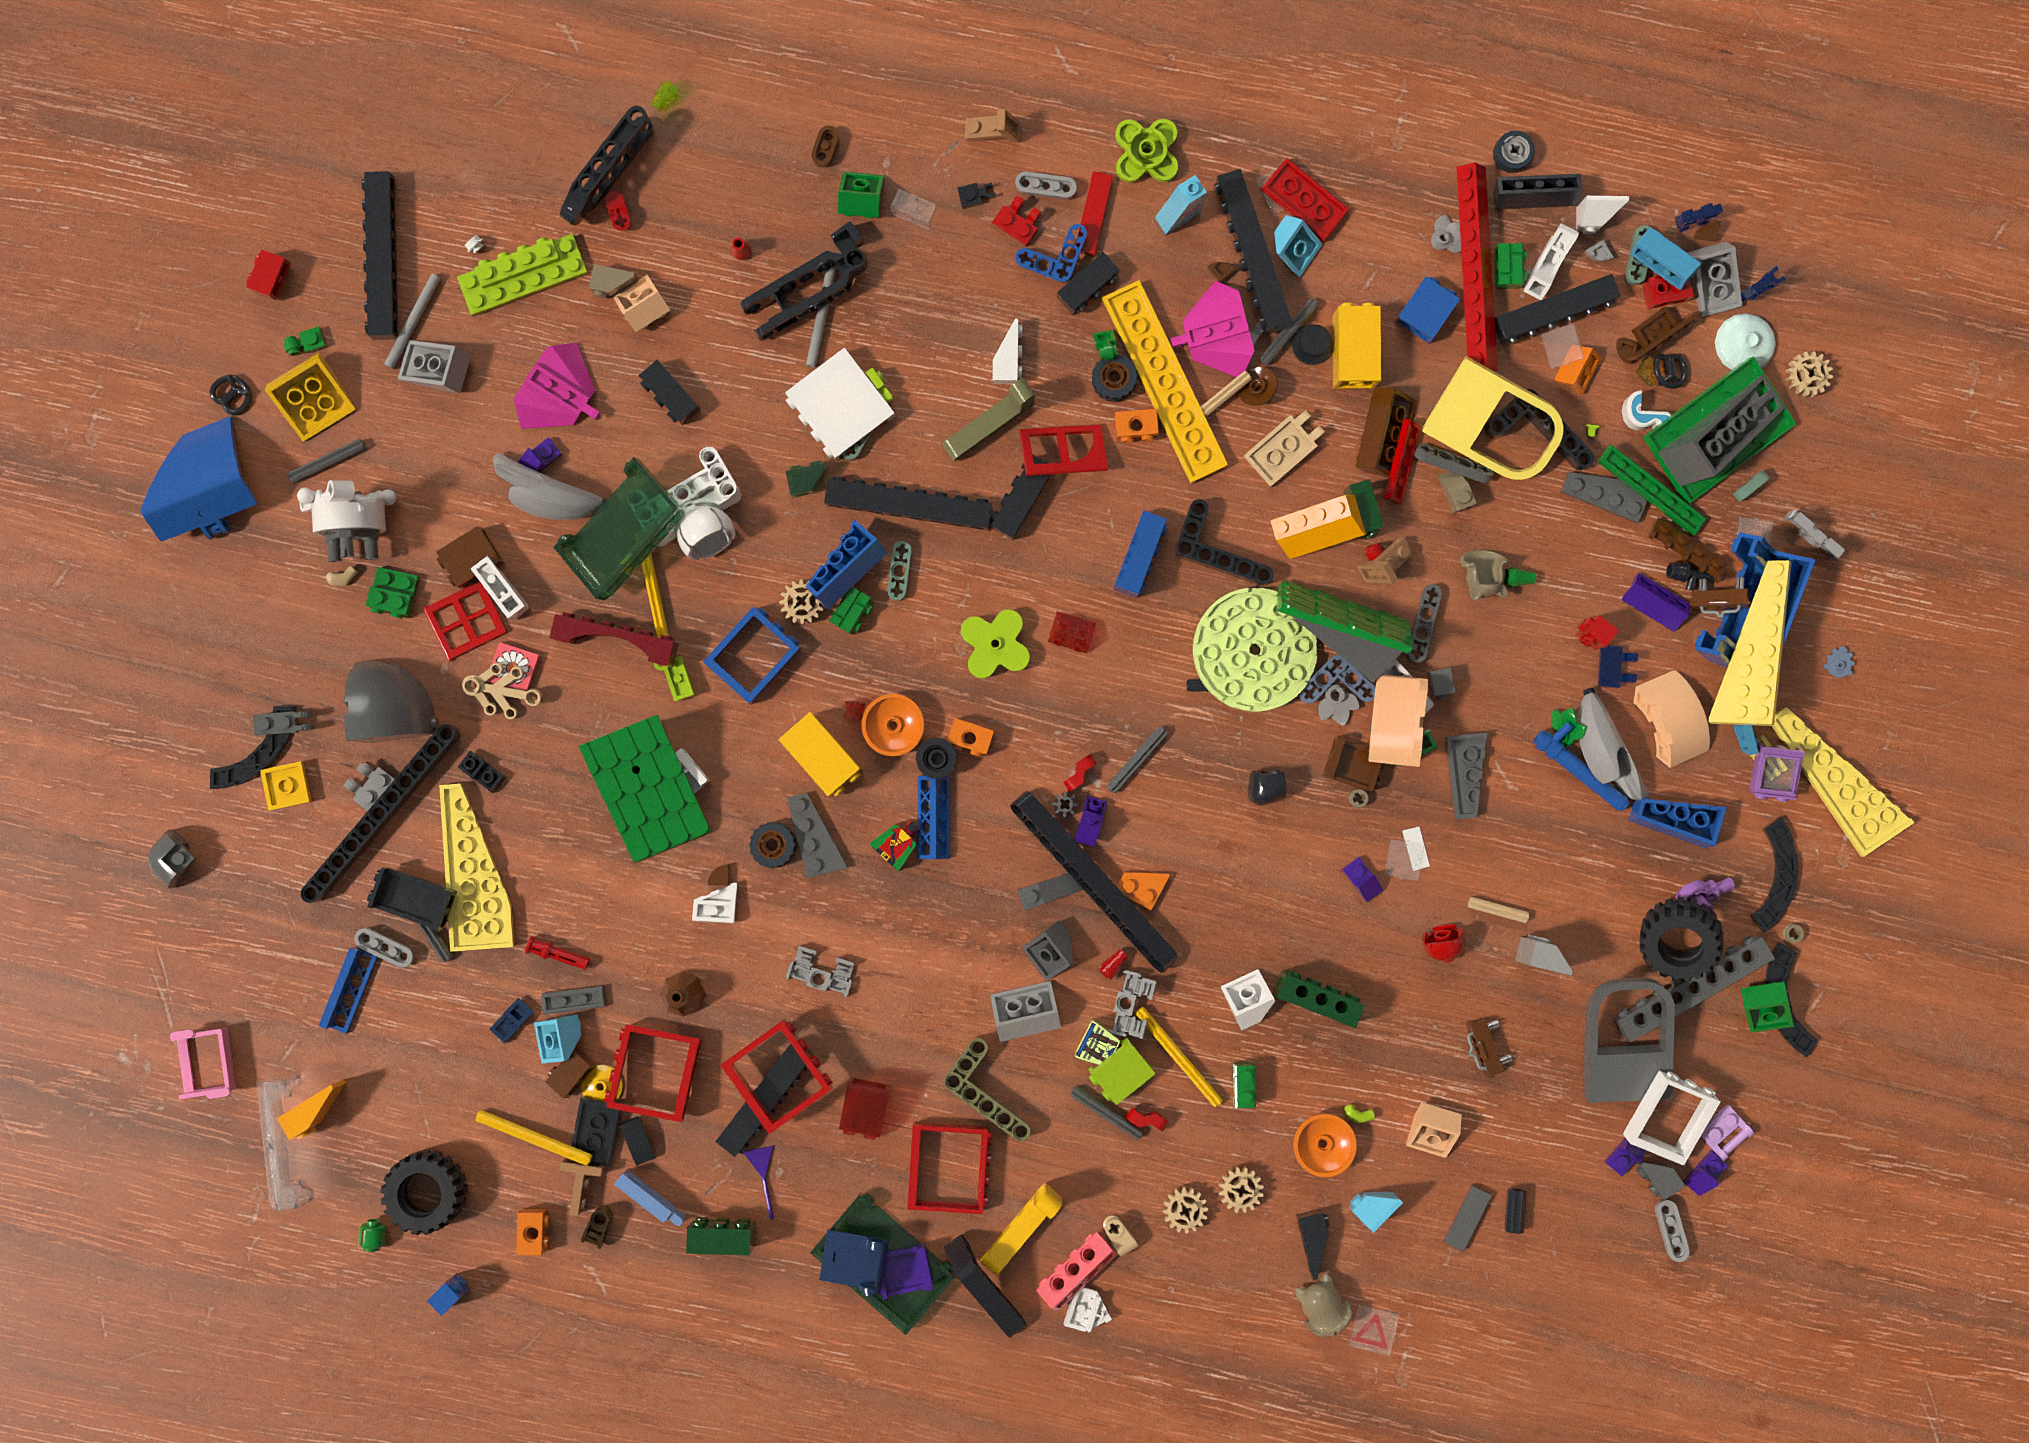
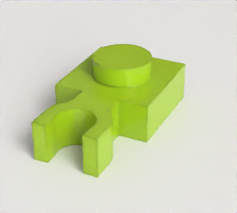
M871 368L866 372V375L888 404L893 400V397L884 385L886 380L880 371L875 372Z

